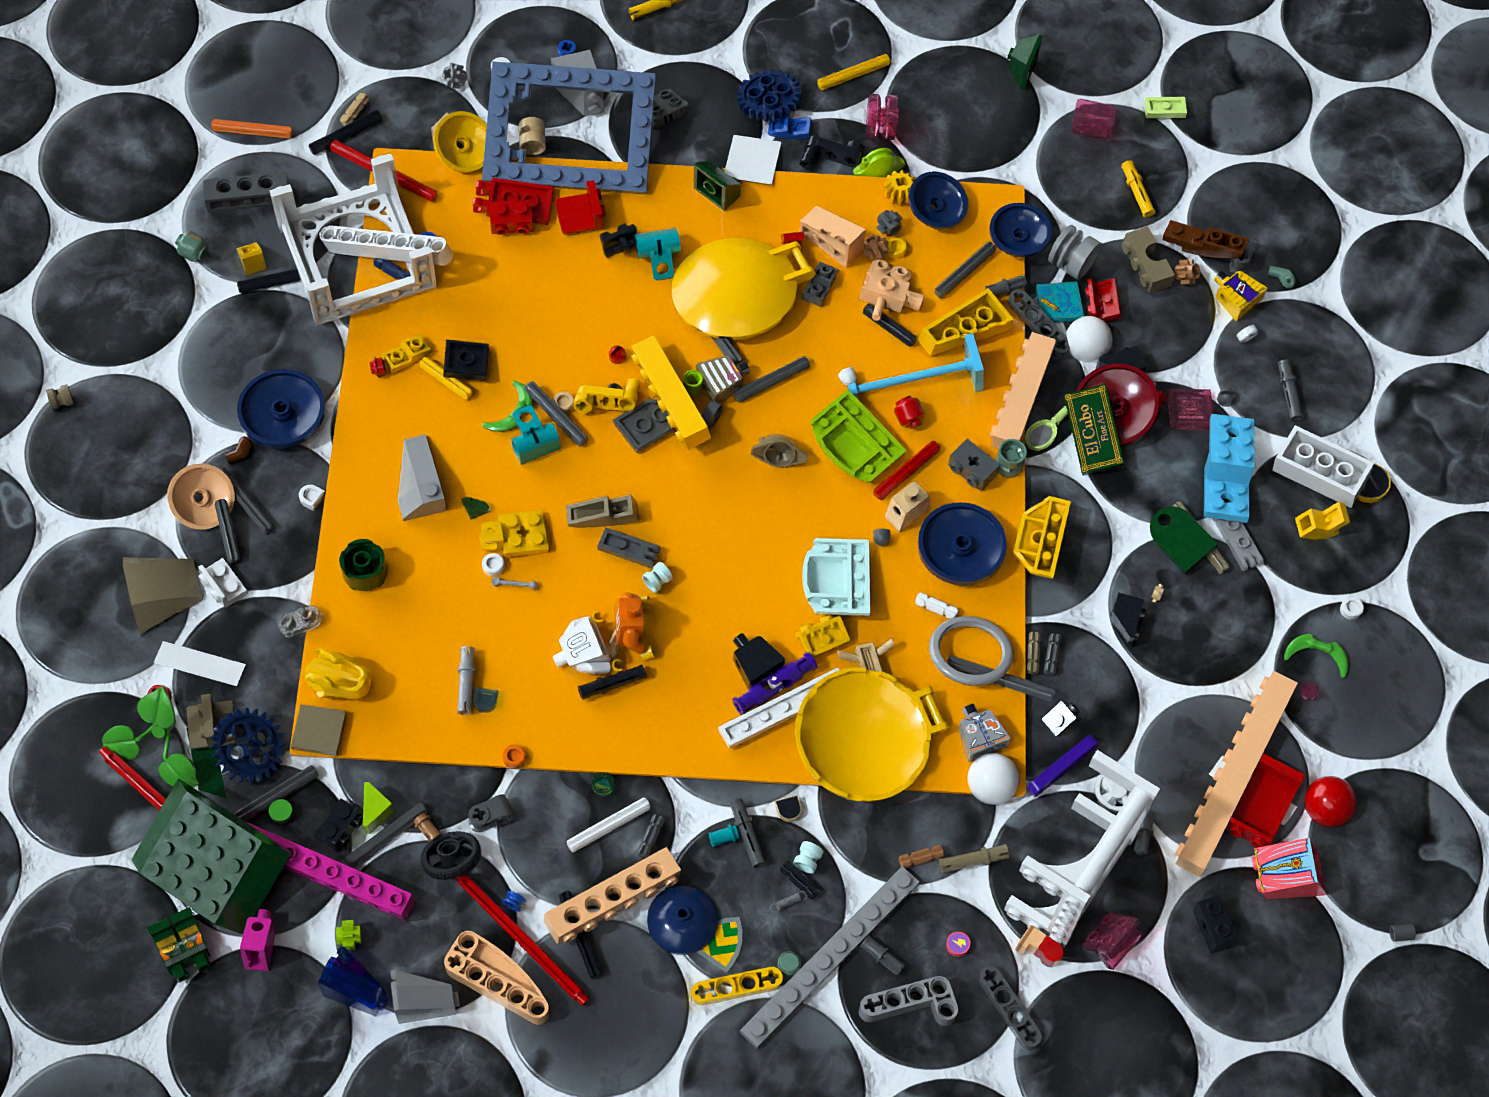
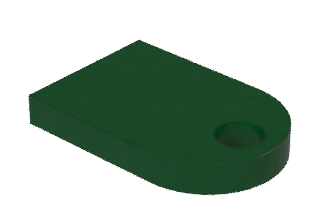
M1173 506L1163 508L1153 516L1150 522V533L1153 541L1185 575L1218 547V543L1182 508ZM1168 516L1171 519L1170 524L1167 526L1160 525L1158 522L1161 517Z

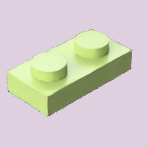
M1145 97L1146 118H1186L1185 97Z

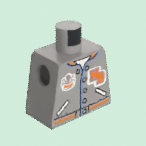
M975 704L967 705L962 709L966 718L960 721L959 733L968 762L976 760L984 754L1008 748L1010 737L992 711L986 710L979 713Z

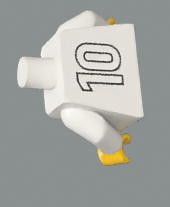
M599 611L593 612L591 618L587 616L571 621L564 635L559 639L563 651L553 656L559 668L569 664L571 668L580 673L591 674L609 673L610 671L612 674H616L624 670L623 668H615V665L622 664V660L615 659L612 664L608 662L611 658L599 632V628L603 627L605 619L596 620L600 618L601 613Z

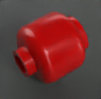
M907 396L895 403L894 414L902 427L910 426L911 429H914L922 424L921 420L925 417L926 413L918 398Z

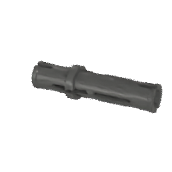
M1281 360L1277 363L1281 377L1280 385L1284 389L1290 421L1297 422L1304 418L1296 388L1297 378L1293 374L1291 360Z
M735 799L729 803L736 821L734 825L739 829L752 863V868L761 867L766 864V860L763 857L752 827V817L748 816L743 799ZM741 814L744 819L747 830H745L743 826L742 820L740 818ZM749 836H750L751 841H752V843H753L755 852H753V850H752L751 844H750L749 839H748Z

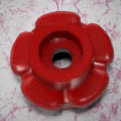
M375 356L373 361L370 362L371 373L376 374L377 377L386 374L383 357L376 358Z

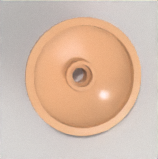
M203 463L192 464L181 469L172 478L167 491L168 506L173 516L181 524L197 530L210 529L219 525L215 501L226 499L230 513L235 501L234 488L228 476L219 468ZM196 494L202 495L201 502L195 500Z

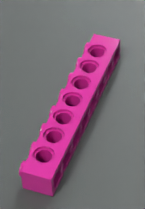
M248 823L292 852L284 869L406 921L416 901L411 893Z

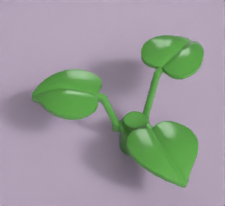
M163 686L145 695L138 702L137 709L141 718L148 723H153L147 731L135 737L132 728L119 725L112 727L104 734L102 738L103 745L107 746L111 751H115L123 760L134 759L140 752V746L137 742L150 733L157 738L166 737L163 760L165 762L161 763L158 767L162 779L171 786H174L178 779L183 780L192 787L200 783L197 778L196 768L187 756L175 753L168 758L170 739L173 736L170 731L176 725L172 702Z

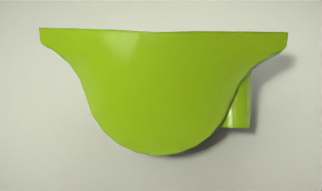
M880 148L863 157L862 162L853 170L854 176L887 177V175H892L893 171L897 172L903 168L905 162L903 158L896 156L891 149Z

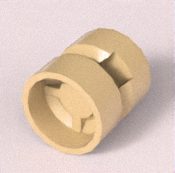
M528 117L521 120L519 123L520 149H526V155L529 156L542 154L546 150L544 121L536 117Z

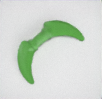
M513 381L512 384L517 389L519 395V402L514 411L528 405L532 406V397L525 391V385ZM510 413L503 420L493 423H482V426L491 431L501 432L516 427L517 424L512 413Z
M1305 634L1295 638L1285 651L1284 660L1286 661L1294 653L1303 649L1314 648L1324 651L1337 663L1341 678L1346 676L1348 670L1347 656L1337 642L1325 643L1316 640L1311 634Z

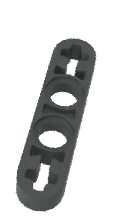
M1013 290L1008 298V304L1032 332L1053 338L1056 334L1053 354L1056 356L1065 355L1070 348L1065 334L1024 290ZM1015 297H1021V302H1014ZM1027 311H1035L1038 316L1037 319H1029L1026 314ZM1045 325L1049 326L1052 333L1044 335L1040 328ZM1057 343H1063L1064 347L1058 349L1056 345Z
M994 966L984 967L979 975L981 987L1020 1045L1027 1050L1036 1049L1042 1039L1039 1028L1001 972ZM986 973H988L989 975L994 974L995 978L993 981L995 985L998 986L999 984H1001L1002 986L997 987L994 990V992H992L991 990L994 988V984L990 980H985ZM999 992H1006L1010 997V1001L1005 1004L1000 1003L997 1000V994ZM1013 1012L1021 1013L1023 1022L1019 1024L1012 1022L1010 1014ZM1026 1024L1029 1025V1026H1027V1028H1026V1031L1028 1032V1034H1029V1035H1033V1034H1034V1035L1036 1036L1035 1039H1034V1043H1033L1031 1040H1029V1041H1026V1040H1025L1027 1034H1026V1032L1024 1031V1029H1022V1028H1023Z

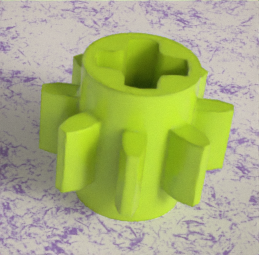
M354 920L342 921L341 927H336L337 945H343L344 951L356 950L355 945L362 943L361 926H355Z

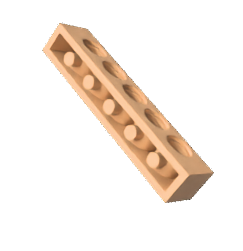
M665 847L544 913L543 922L557 945L562 942L569 943L577 937L578 933L584 930L585 932L593 930L598 925V922L604 919L606 921L613 919L620 910L633 908L644 897L647 899L653 897L660 888L673 886L678 882L681 869L668 848ZM651 872L657 873L659 878L653 879L648 874ZM635 883L639 886V889L633 890L628 885ZM615 894L619 897V900L612 901L608 898V895ZM594 905L599 908V911L591 912L587 907ZM574 916L579 921L577 923H570L567 918Z

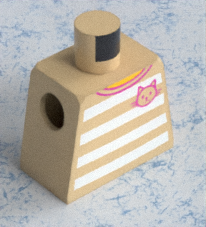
M912 482L891 499L885 518L898 532H901L930 509L929 495L916 482Z

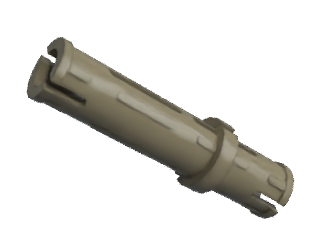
M1006 844L988 849L982 847L979 851L938 859L940 872L943 874L944 872L981 864L987 866L990 865V862L1009 859V854H1007L1009 852Z

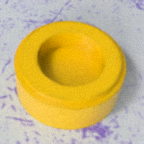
M901 238L890 239L887 246V255L893 259L904 257L907 252L906 242Z

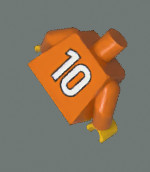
M624 592L620 595L614 606L617 647L631 649L635 653L640 654L643 661L655 658L656 656L652 652L655 650L654 646L649 645L645 647L641 643L644 628L642 609L651 608L648 605L650 596H638L630 592Z

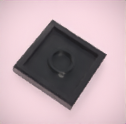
M446 339L443 377L486 381L489 344Z

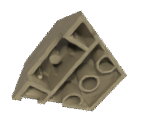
M123 557L124 574L140 636L146 634L147 630L155 625L163 624L164 620L172 615L180 614L203 600L193 559Z

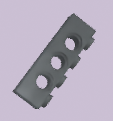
M277 171L266 174L203 180L204 201L207 212L273 206L270 190L279 186L289 185L287 172Z

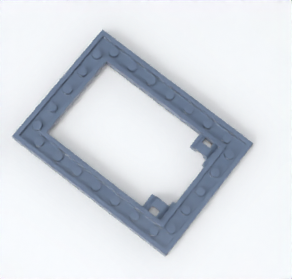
M492 61L482 180L491 182L492 178L554 186L553 188L587 190L586 181L594 180L596 188H600L601 191L646 194L656 73ZM518 86H525V91H518ZM532 87L633 94L627 171L525 163L526 149L513 150L509 148V142H507L510 103H513V98L520 100L531 99ZM511 159H519V162H511Z

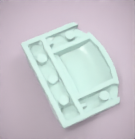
M816 538L813 541L814 546L812 549L807 551L802 576L806 598L815 614L870 616L869 540Z

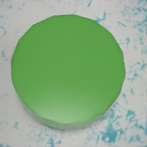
M279 799L270 805L269 814L275 823L284 824L292 818L293 809L288 801Z

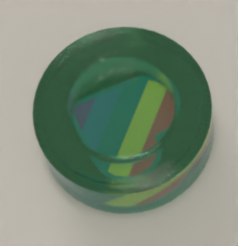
M600 772L593 777L592 790L596 795L605 797L614 791L615 781L612 775Z

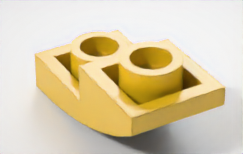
M418 334L401 341L400 347L382 353L381 357H383L385 365L393 374L417 362L427 355L431 349L422 336Z

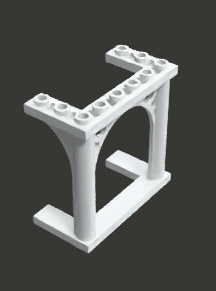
M391 153L371 159L375 184L363 186L350 192H343L340 195L324 198L318 202L304 204L296 208L290 184L270 190L280 233L284 232L307 292L316 326L437 287L433 257L429 246L409 252L410 262L405 261L410 272V277L332 301L328 281L326 278H321L314 260L313 247L320 231L330 222L344 216H371L385 223L392 232L414 234L399 198L395 165ZM380 202L378 209L374 211L369 210V205ZM314 223L316 225V228L313 230H308L303 227L304 225Z
M1099 750L1092 757L1089 767L1130 791L1127 800L1115 816L1079 793L1071 809L1105 829V834L1090 854L1071 864L1060 866L1046 865L1037 862L1027 855L1019 870L1024 878L1031 882L1039 883L1047 893L1053 896L1057 895L1061 899L1054 906L1033 908L1011 895L1004 909L1012 919L1016 921L1021 920L1027 924V927L1031 924L1059 943L1063 948L1066 947L1079 919L1128 844L1131 846L1160 790L1157 786Z

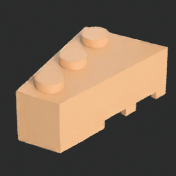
M815 206L800 221L799 232L804 231V237L846 268L863 252L865 229L818 206Z

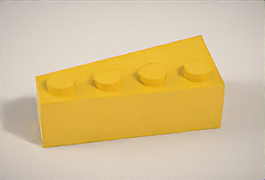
M987 288L923 328L918 341L927 353L932 356L965 345V335L973 334L975 341L1009 331L1014 319L991 290Z

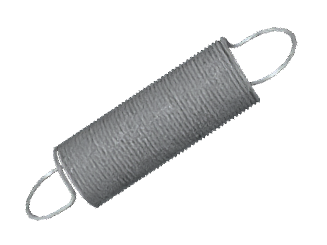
M799 893L777 901L775 905H777L776 907L780 911L803 900H801Z

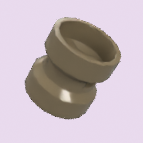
M68 384L62 385L56 390L53 388L46 390L52 410L59 409L62 405H74Z

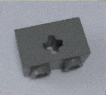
M966 439L950 455L948 466H950V469L955 474H960L971 487H976L980 491L998 475L1000 468L998 462L969 439Z

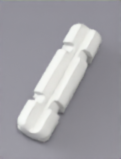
M922 592L917 595L915 604L918 606H926V609L942 616L945 614L949 619L955 618L958 614V608L950 605L949 607L947 606L948 603L933 597L928 598V595Z

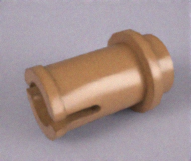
M422 813L414 820L415 828L420 829L428 841L431 842L437 836L442 835V833L431 822L430 815Z

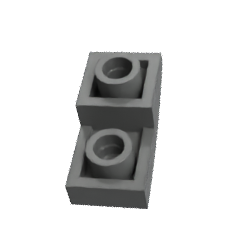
M819 262L814 270L816 275L810 280L801 298L817 306L822 305L839 271L837 268Z

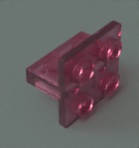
M1109 913L1103 917L1099 926L1087 936V940L1082 944V947L1085 950L1095 952L1108 969L1114 970L1142 937L1136 929L1140 921L1134 917Z

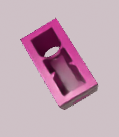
M260 909L256 917H249L247 919L240 944L245 969L269 971L275 930L271 919L272 913L268 910Z

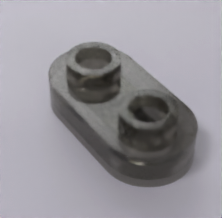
M309 605L285 614L279 620L278 629L286 637H294L318 627L322 622L323 615L318 608Z

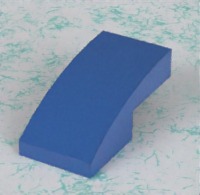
M783 115L782 120L776 117L775 122H773L769 118L768 134L778 138L807 139L812 134L811 117L791 119L790 116Z

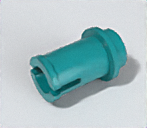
M729 824L727 828L708 833L712 847L729 841L734 843L736 839H739L736 826Z

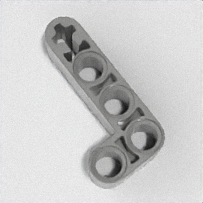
M936 976L865 996L860 1004L859 1016L863 1021L870 1023L931 1006L936 1022L942 1026H949L956 1019L958 1006L948 979ZM941 986L945 993L937 994L934 992L933 987ZM917 992L922 996V999L914 1000L911 998L910 993ZM894 998L899 1002V1005L896 1007L890 1006L887 1000ZM867 1005H870L871 1009H874V1012H871L870 1009H866ZM947 1008L952 1012V1016H943L940 1010Z

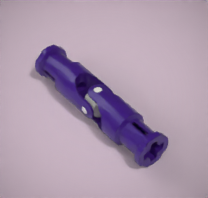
M805 652L799 660L794 663H788L776 673L756 683L739 698L734 697L732 702L740 715H743L752 707L760 706L780 693L784 688H788L801 680L804 674L818 669L817 663L809 652ZM769 684L770 690H766L764 687Z

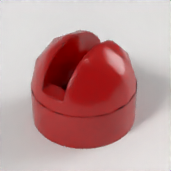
M620 345L611 347L609 360L614 364L623 363L626 359L624 348Z

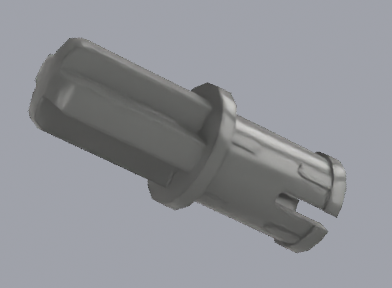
M1021 275L1009 280L1002 279L1001 282L985 286V289L989 288L995 297L1003 294L1009 295L1010 291L1025 287L1027 281L1025 276Z
M1149 810L1136 836L1134 851L1139 855H1146L1148 853L1150 837L1154 833L1152 826L1155 812Z
M870 935L861 944L860 948L875 958L877 964L881 963L895 975L900 974L904 969V963L892 955L888 947L884 948Z

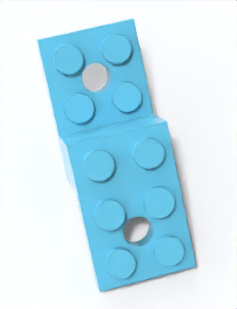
M1211 414L1209 454L1204 467V517L1248 522L1249 482L1255 468L1254 419ZM1228 433H1232L1237 437H1231ZM1222 499H1228L1231 503H1226Z

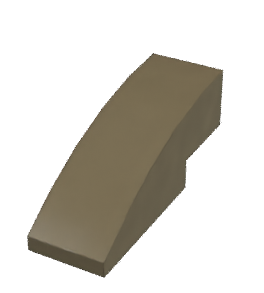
M632 495L614 499L604 496L566 505L569 527H604L639 521L637 501Z

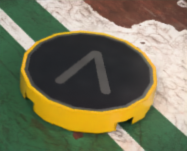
M1374 463L1370 477L1357 500L1373 503L1380 501L1387 495L1391 480L1383 467Z

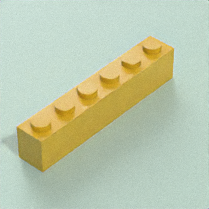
M653 335L632 345L631 348L634 355L631 356V359L636 367L640 366L642 369L639 372L644 382L648 381L650 383L648 388L653 398L658 397L659 401H657V404L662 413H667L666 419L671 429L676 428L677 432H675L679 443H684L689 450L710 440L711 436L705 421L655 336Z

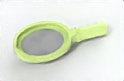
M1066 406L1052 417L1051 420H1039L1029 427L1025 434V444L1029 449L1039 451L1053 443L1057 436V425L1068 415Z

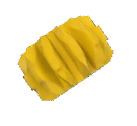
M903 170L900 173L893 171L892 175H887L883 185L885 197L890 198L891 203L897 201L899 206L902 202L908 204V192L916 177H911L910 172L904 174Z

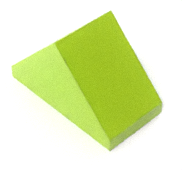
M364 782L363 828L365 834H371L394 810L392 803L369 782Z

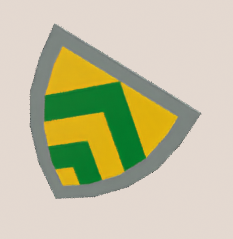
M740 917L719 920L713 939L707 946L697 951V953L726 973L735 963L742 946L743 930Z

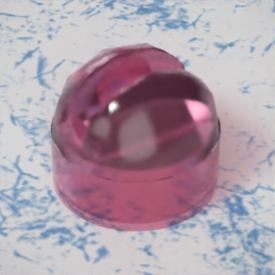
M1307 682L1299 686L1303 699L1309 701L1310 697L1314 700L1318 696V684Z

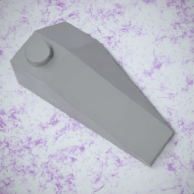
M426 435L404 440L398 504L403 521L446 511L443 492Z

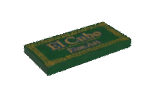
M1106 384L1063 394L1082 476L1125 466Z

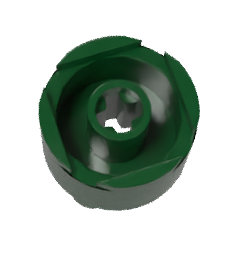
M357 539L347 545L348 547L344 551L342 550L339 557L345 582L352 590L360 591L372 590L383 585L387 574V565L382 548L369 539Z

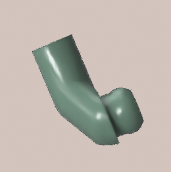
M1270 265L1269 276L1277 277L1286 288H1291L1295 285V278L1290 270Z

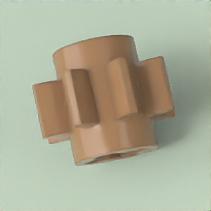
M874 234L864 241L863 247L865 249L862 251L867 259L871 257L874 260H880L887 255L889 243L884 236L880 237Z
M1194 259L1180 260V265H1176L1174 269L1175 278L1181 280V285L1194 284L1195 279H1198L1200 276L1199 265L1194 264Z

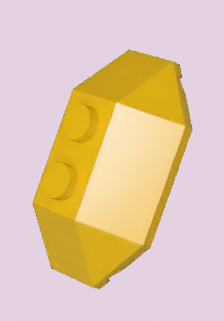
M1049 496L1022 514L1013 554L1031 574L1053 579L1071 501Z

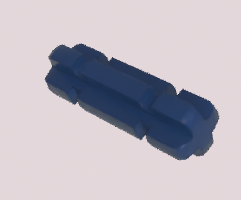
M375 258L373 261L375 267L380 270L383 269V272L395 279L399 278L400 280L411 276L408 271L401 270V267L389 260L385 261L386 259Z

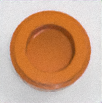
M510 745L504 750L503 762L508 768L518 769L525 764L526 753L521 746Z

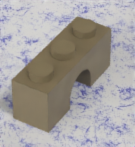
M1147 226L1126 233L1122 249L1125 254H1128L1133 270L1139 274L1142 286L1146 287L1150 294L1171 287L1175 274L1166 259L1153 261L1147 257L1154 253L1157 244Z

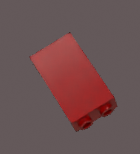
M1263 754L1225 829L1234 837L1249 841L1255 848L1271 845L1305 775Z

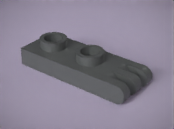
M605 528L597 545V549L648 568L654 567L655 563L653 561L657 560V554L661 551V548L657 545L609 528Z

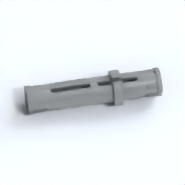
M468 646L460 648L457 713L460 715L463 714L464 706L465 715L472 713L473 674L476 672V667L474 666L475 648L471 646L469 647L468 655Z

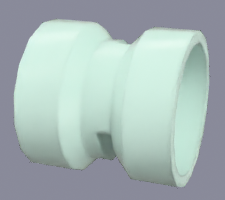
M661 562L657 563L651 572L648 571L642 576L645 585L654 593L662 589L664 583L667 584L673 579L670 570Z
M804 841L800 847V855L795 857L793 865L803 872L813 874L817 868L816 862L821 859L824 851L816 844Z

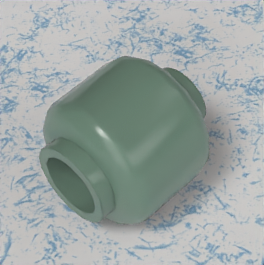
M188 231L184 235L180 234L175 242L177 253L191 262L201 261L208 251L206 239L193 231Z

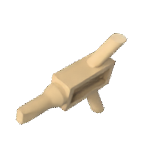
M891 638L876 650L872 642L856 646L855 654L837 650L839 659L859 664V667L879 672L882 670L878 658L894 647V642Z

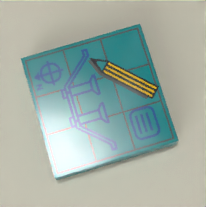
M1077 281L1036 285L1038 305L1054 323L1071 322L1084 317Z

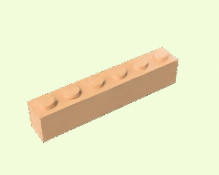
M1034 332L1031 333L1029 339L1025 338L1021 350L1025 351L1024 355H1019L1015 368H1018V371L1011 375L1009 385L1012 386L1011 390H1006L1002 402L1005 403L1004 408H999L996 419L999 420L998 425L992 426L989 437L993 438L992 447L999 449L1000 444L1007 439L1021 440L1052 356L1056 339Z

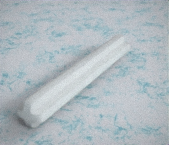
M641 798L567 840L568 848L572 852L583 848L650 810V803L646 798Z

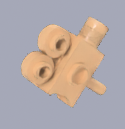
M884 260L872 261L859 299L875 304L872 315L873 320H880L883 308L900 313L904 306L919 311L924 295L908 290L911 274L905 267L895 266L891 269L890 265Z

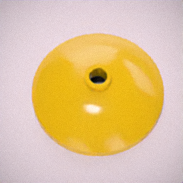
M465 111L453 112L445 116L436 126L433 136L434 149L439 159L447 167L458 172L469 173L482 168L487 129L485 121L479 116ZM457 143H461L463 148H459Z

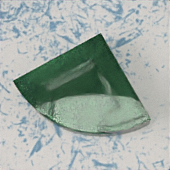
M472 497L461 499L470 520L491 512L489 505L484 501L473 499Z

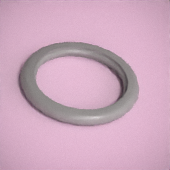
M960 616L949 619L935 629L929 640V653L936 668L944 676L964 685L980 686L993 683L1008 672L1013 662V648L1005 632L992 622L979 617ZM958 627H975L984 630L997 639L1001 645V662L996 669L982 675H970L959 672L950 667L942 658L940 652L942 638L947 632Z

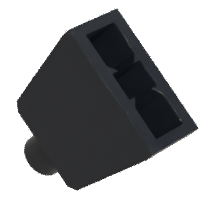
M741 633L734 638L733 642L738 649L734 651L733 661L748 689L785 666V658L761 636H757L749 641L745 634Z

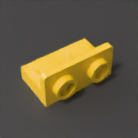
M827 614L820 617L821 622L813 625L812 622H809L799 627L801 631L796 632L795 635L800 637L805 652H809L814 657L850 641L840 615L833 616L832 614Z

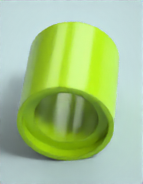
M689 370L684 374L683 386L690 397L699 396L703 390V376L697 370Z

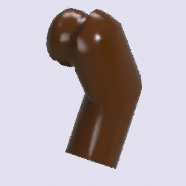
M241 437L236 450L225 453L228 464L248 457L252 448V441L249 437Z

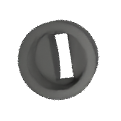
M1229 388L1222 389L1218 393L1217 402L1223 407H1229L1233 404L1235 400L1234 392Z
M889 529L874 530V542L879 546L887 545L891 539V531Z

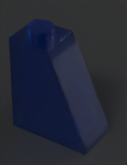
M341 946L337 950V958L331 957L328 960L318 981L323 996L377 1017L379 1010H384L388 1000L383 986L345 947Z

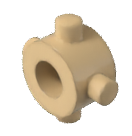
M1162 584L1156 586L1151 598H1153L1152 601L1155 603L1157 600L1160 601L1164 591Z

